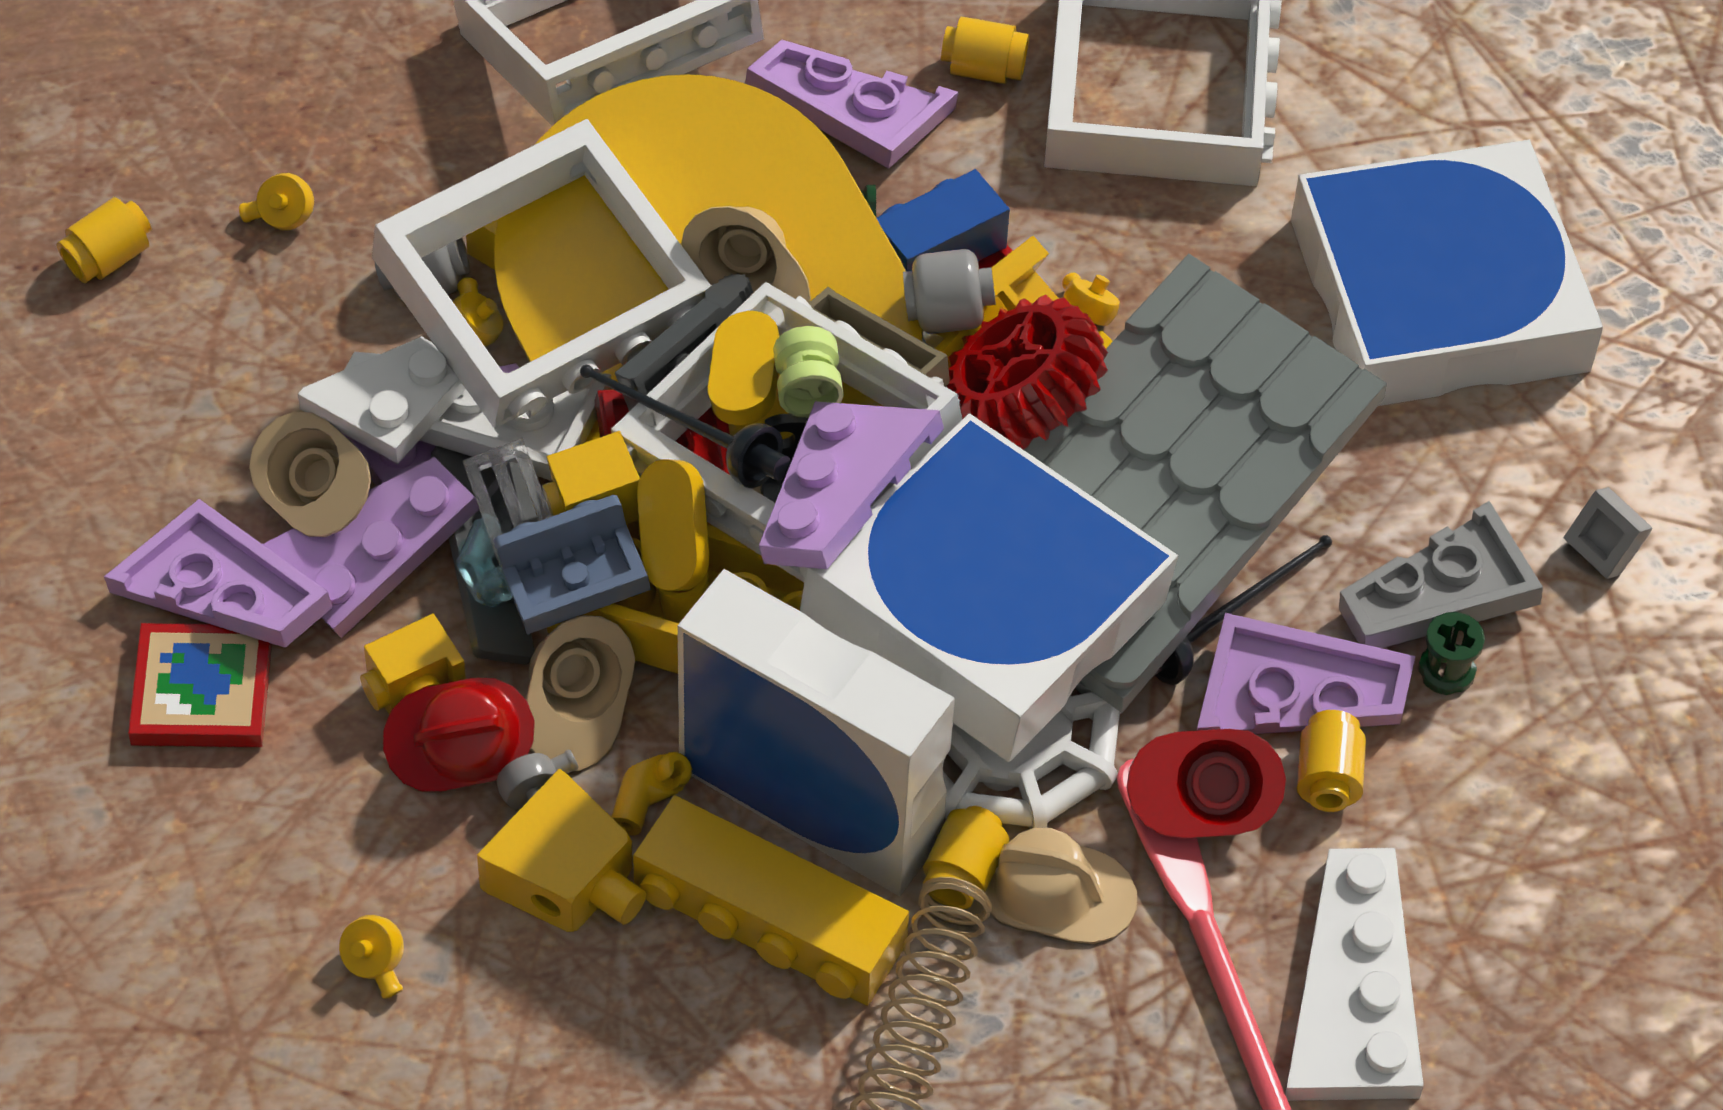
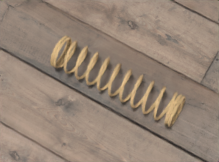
M937 877L926 881L922 885L918 900L921 910L917 911L911 919V928L914 933H911L904 940L903 950L906 956H903L896 964V973L899 979H896L889 986L888 995L891 1002L881 1009V1020L884 1025L874 1032L873 1042L876 1049H873L866 1056L865 1061L869 1072L864 1073L858 1079L857 1088L861 1096L856 1097L850 1103V1110H856L857 1105L863 1100L874 1110H885L875 1104L870 1098L896 1100L916 1110H924L911 1099H926L933 1095L932 1086L919 1075L932 1076L941 1071L940 1063L933 1055L927 1052H941L948 1048V1040L936 1029H947L956 1024L955 1016L944 1006H954L963 1001V994L952 983H962L970 978L971 972L960 960H970L978 955L977 947L968 938L978 937L985 933V926L982 922L990 917V912L992 911V903L989 897L976 885L954 877ZM937 889L961 891L980 902L984 910L981 913L972 914L957 907L941 906L930 898L929 893ZM928 912L947 922L959 925L977 924L979 930L976 932L955 930L940 923ZM924 915L938 928L918 931V919ZM938 934L958 939L970 946L971 953L966 955L949 953L932 945L922 935ZM916 937L931 951L914 952L911 954L910 943ZM931 957L951 962L964 971V976L954 978L940 975L922 966L914 958ZM909 960L924 974L903 976V965ZM923 980L943 985L954 991L957 999L942 1000L933 998L915 989L907 981ZM902 983L912 994L919 998H900L896 1000L895 988ZM914 1003L935 1008L949 1017V1022L939 1024L926 1021L906 1011L900 1004ZM894 1006L903 1016L911 1021H893L889 1023L887 1020L888 1011ZM892 1027H910L929 1032L942 1041V1045L931 1047L918 1044L903 1037ZM887 1029L894 1038L905 1045L896 1044L881 1047L879 1043L880 1035ZM898 1050L922 1056L934 1064V1069L922 1070L912 1068L895 1060L885 1051ZM877 1053H880L889 1063L899 1069L882 1068L873 1070L872 1058ZM892 1074L904 1076L924 1085L927 1088V1092L917 1094L901 1090L882 1080L878 1075ZM872 1077L879 1085L892 1093L872 1092L866 1094L864 1091L865 1081Z

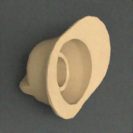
M749 206L711 207L696 214L685 227L681 245L711 285L717 284L718 280L723 279L724 276L739 273V275L745 274V277L749 278L753 293L767 282L794 299L801 296L808 303L811 301L809 282L797 260L786 248L783 231L775 219L764 211Z
M292 412L276 418L262 430L252 448L249 468L253 486L263 500L294 529L308 537H327L342 531L357 518L367 501L371 483L367 460L361 451L337 428L314 413Z
M580 615L562 622L538 644L530 660V682L526 695V700L535 720L534 742L531 747L534 753H541L552 759L563 754L566 750H571L579 766L576 771H580L598 763L612 748L620 729L635 663L631 641L618 624L602 616Z
M1033 828L1019 833L1009 843L1004 844L1001 849L998 866L985 892L992 903L990 914L999 922L1018 929L1033 931L1077 943L1096 944L1114 939L1128 928L1137 910V889L1129 872L1118 861L1097 850L1080 846L1066 833L1052 828Z

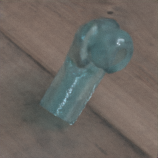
M481 518L473 522L456 559V567L475 601L485 606L496 607L501 602L512 598L501 566L495 567L492 562L496 551L493 540L495 537L502 535V529L496 522Z

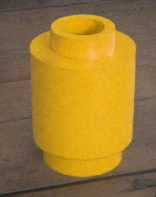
M960 16L957 28L946 27L941 61L951 62V75L1006 84L1008 78L1021 81L1026 64L1029 34L1016 32L1015 25Z
M113 197L65 230L66 237L57 242L56 245L63 261L71 272L81 282L87 283L94 277H97L99 280L104 279L149 248V240L146 234L152 231L146 215L136 203L129 201L124 204L118 198Z
M1339 710L1320 711L1309 718L1308 725L1301 732L1297 792L1303 800L1318 810L1326 812L1340 811L1359 801L1363 795L1366 737L1360 729V723L1355 716Z
M979 806L952 810L948 814L923 866V871L926 875L923 884L937 877H954L972 883L983 892H986L998 866L1002 846L1009 843V836L1002 827L1000 818L993 812ZM937 889L929 893V896L939 903L960 909L970 908L975 899L953 889Z

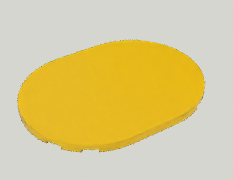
M687 74L641 79L615 87L577 106L558 120L535 143L537 144L588 119L680 244L684 229L692 218L711 207L749 206L762 210L775 219L783 231L786 248L797 260L808 279L811 301L829 287L836 293L923 342V332L918 320L908 321L903 283V272L906 271L846 164L820 129L800 111L780 98L759 88L715 76ZM585 175L497 219L494 240V266L497 287L506 316L529 362L669 290ZM619 363L602 372V374H611V379L617 381L615 372L623 365ZM842 381L844 397L841 403L883 406ZM778 388L776 389L774 405L769 413L760 420L750 424H765V419L771 416L788 414L780 406ZM597 420L585 442L600 438ZM728 424L730 435L734 436L740 429L750 424ZM780 432L782 439H786L793 434L790 432Z

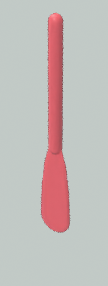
M1134 759L1127 760L1119 768L1117 774L1118 789L1140 840L1168 894L1190 924V929L1262 1110H1291L1214 918L1211 887L1197 837L1177 838L1163 836L1142 823L1131 808L1126 789L1129 767Z

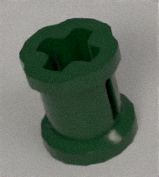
M1446 612L1436 616L1429 624L1426 634L1427 649L1422 653L1418 666V671L1426 687L1439 694L1451 695L1456 692H1464L1473 684L1477 671L1474 661L1481 654L1485 642L1484 631L1478 621L1463 613ZM1459 631L1464 633L1461 645L1456 644ZM1441 662L1447 664L1443 677L1439 675Z

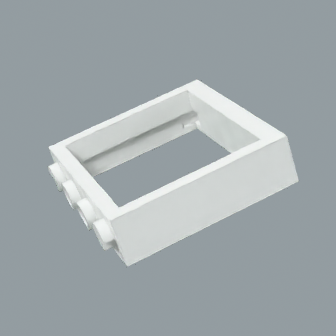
M453 0L461 35L552 126L577 106L615 87L641 79L665 75H683L764 39L758 0H695L545 65L506 26L566 0ZM566 80L567 83L556 87V84Z
M1059 0L1044 167L1257 186L1261 163H1272L1275 128L1264 127L1265 117L1274 118L1277 83L1267 82V73H1276L1280 39L1269 37V28H1279L1282 0ZM1082 5L1248 20L1242 137L1072 122Z
M588 119L375 225L372 251L373 260L438 351L444 355L448 365L494 429L524 413L529 418L533 417L545 406L547 401L566 391L574 394L589 387L595 382V379L581 376L580 368L583 365H590L593 371L602 373L619 363L622 365L626 364L705 298V290L711 286ZM585 175L669 290L505 375L421 258Z
M765 282L730 315L732 316L744 311L765 313L776 322L780 336L786 331L803 326L821 327L830 331L837 341L839 364L836 369L840 372L844 383L886 407L939 410L944 429L932 444L923 442L909 458L911 468L962 420L958 395L944 386L943 379L939 377L929 378L909 366L897 352L888 348L882 350L861 338L856 330L846 322L840 320L834 322L813 310L811 305L801 296L794 299ZM718 327L654 387L647 396L696 419L704 414L711 407L707 389L714 338ZM640 403L611 428L612 433L621 432L639 478L643 471L657 460H683L692 464L700 473L704 483L707 522L761 555L759 543L775 503L752 488L740 485L731 475L677 443L675 440L688 428ZM889 482L870 507L894 484ZM777 565L805 582L806 567Z

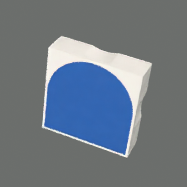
M1530 139L1300 174L1298 176L1291 223L1312 284L1320 294L1329 312L1333 332L1332 341L1335 349L1357 363L1362 370L1365 368L1387 383L1385 397L1378 406L1437 397L1460 388L1475 385H1512L1591 372L1603 325Z
M969 413L908 471L898 485L894 484L871 506L873 515L828 569L807 568L800 611L838 637L876 653L955 698L953 723L1007 762H1010L1066 705L1074 688L1083 677L1104 661L1112 658L1162 607L1167 599L1179 555Z
M723 569L677 625L679 753L686 756L690 761L692 777L894 894L901 896L925 864L944 824L947 790L943 778V764L946 755L951 749L955 698L876 653L838 637L801 611Z

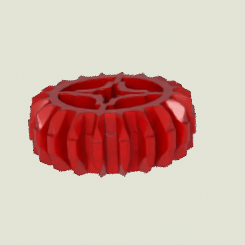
M1043 295L1033 304L1023 298L1014 309L1007 311L1001 307L997 317L989 322L982 321L981 328L974 335L962 337L964 343L962 350L953 352L948 357L951 363V367L948 368L950 383L945 387L957 393L960 400L959 405L962 419L970 413L1024 450L1034 438L1041 437L1047 441L1050 431L1060 425L1068 427V418L1075 412L1087 410L1085 399L1097 394L1101 390L1098 379L1102 378L1108 371L1104 362L1108 352L1103 345V338L1098 333L1097 327L1088 314L1083 313L1078 306L1071 305L1064 297L1052 301L1047 295Z

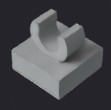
M1607 487L1595 490L1563 538L1606 579L1621 575L1653 528L1615 492Z

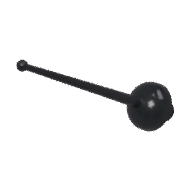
M586 364L580 368L582 377H591L726 448L728 472L740 485L746 488H756L764 484L770 477L777 481L786 477L791 460L788 456L782 454L783 440L776 428L763 423H754L743 427L732 436L595 372L590 365Z
M1328 535L1321 536L1317 544L1200 620L1153 677L1156 676L1162 682L1170 685H1176L1183 681L1191 672L1194 663L1191 643L1222 622L1225 613L1233 614L1319 550L1329 548L1332 545L1331 537Z

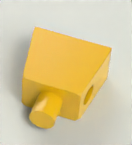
M558 769L477 854L480 889L566 932L577 931L598 908L622 925H626L638 914L646 899V891L626 878L633 868L632 840L628 833L561 769Z

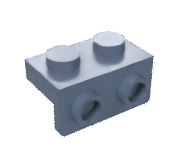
M611 495L599 500L584 501L571 510L538 522L520 524L510 532L499 535L493 540L503 576L527 634L651 590L648 575L627 528L622 505L617 495Z

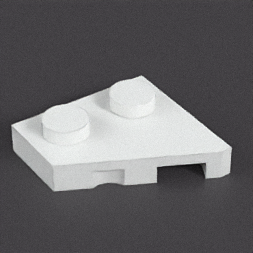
M421 336L303 387L298 393V399L302 411L318 415L330 422L340 432L398 464L466 388L433 342Z

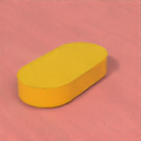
M758 311L736 313L725 319L715 333L707 390L714 414L728 424L745 425L756 422L767 415L774 405L779 373L775 367L773 347L780 335L776 322L765 313Z
M672 459L657 460L643 471L637 487L642 563L649 581L657 588L667 591H686L694 588L703 580L709 566L704 483L698 470L686 461Z

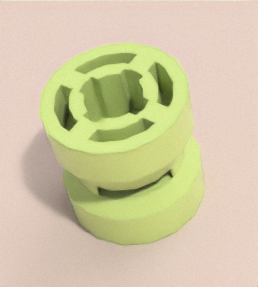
M814 326L796 327L784 332L776 339L773 352L776 371L780 374L777 381L780 406L787 413L797 417L809 418L815 401L841 403L844 394L841 374L836 369L839 364L838 346L836 338L830 331Z

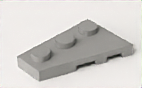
M1488 501L1473 510L1472 519L1455 530H1451L1447 526L1430 536L1429 546L1409 558L1397 556L1340 591L1339 610L1358 643L1385 648L1425 637L1429 624L1433 619L1446 612L1463 613L1479 622L1541 605L1543 586L1493 505Z

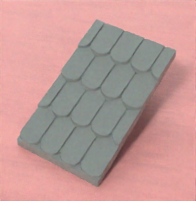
M1189 253L1125 322V329L1106 348L1108 354L1104 362L1108 371L1102 378L1098 379L1101 390L1097 394L1085 399L1087 410L1075 412L1068 418V427L1060 425L1050 431L1047 441L1041 437L1034 438L1029 446L1024 449V451L1179 555L1166 602L1112 658L1092 669L1080 681L1082 685L1121 713H1123L1383 401L1387 386L1386 382L1365 368L1362 370L1357 363L1316 336L1312 337L1307 330L1269 305L1260 303L1258 298L1217 271L1213 272L1210 270L1211 267Z

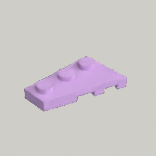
M780 40L749 66L745 84L780 98L800 111L820 130L888 169L955 110L958 91L938 86L935 94L906 86L907 76L886 71L883 78L852 70L849 59L785 40Z
M815 401L759 543L764 564L828 569L873 515L870 505L888 483L898 485L911 469L909 458L923 442L932 444L943 431L944 427L940 411Z
M433 457L370 489L367 501L357 518L342 531L327 537H308L293 528L263 545L328 591L333 608L321 618L342 638L482 506L475 496Z
M200 499L104 576L108 590L112 594L285 648L333 608L327 590Z
M1225 613L1197 731L1236 729L1250 731L1254 734L1302 731L1308 725V720L1312 715L1324 710H1339L1350 713L1358 719L1360 727L1400 724L1415 656Z

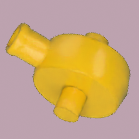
M279 173L268 178L261 185L256 201L239 205V214L245 223L262 218L276 229L292 230L304 224L311 216L314 208L313 192L310 186L299 176L291 173Z
M1069 273L1062 281V286L1065 289L1063 297L1071 305L1078 306L1083 313H1087L1096 325H1110L1117 316L1120 306L1118 298L1106 290L1110 281L1104 276L1096 275L1093 282L1081 279L1077 273Z
M464 278L458 282L457 288L460 296L455 298L453 303L483 345L487 347L494 343L501 334L503 319L497 309V304L492 299L478 293L477 281L473 278Z
M364 915L351 922L344 929L339 942L340 957L345 967L358 977L375 979L383 999L402 992L403 987L394 972L404 952L403 937L398 927L389 919L377 915Z

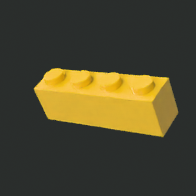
M676 795L672 797L633 855L634 884L646 891V900L649 903L664 910L674 908L698 920L699 924L713 936L721 939L733 938L755 949L769 964L781 969L791 967L815 979L824 991L837 998L847 999L850 997L868 1006L901 955L904 940L908 936V910Z

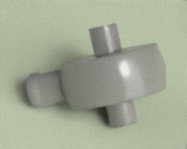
M566 750L563 754L552 759L541 753L521 756L507 764L497 777L499 794L509 807L521 809L558 769L569 773L578 770L579 766L571 750Z

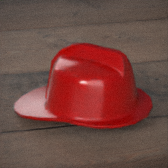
M469 678L424 687L406 695L391 710L383 730V751L389 768L404 784L419 791L442 792L493 782L497 780L499 773L507 764L529 754L534 742L535 720L528 701L516 688L496 678Z
M1236 729L1181 731L1155 737L1139 749L1129 767L1126 789L1131 808L1142 823L1163 836L1177 838L1227 836L1257 830L1275 815L1284 799L1286 776L1281 758L1269 742L1250 731Z

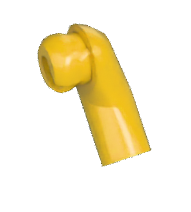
M668 752L667 754H660L641 761L626 771L611 817L629 836L637 835L641 832L650 805L683 790L685 784L689 782L692 776V766L688 758L678 752Z

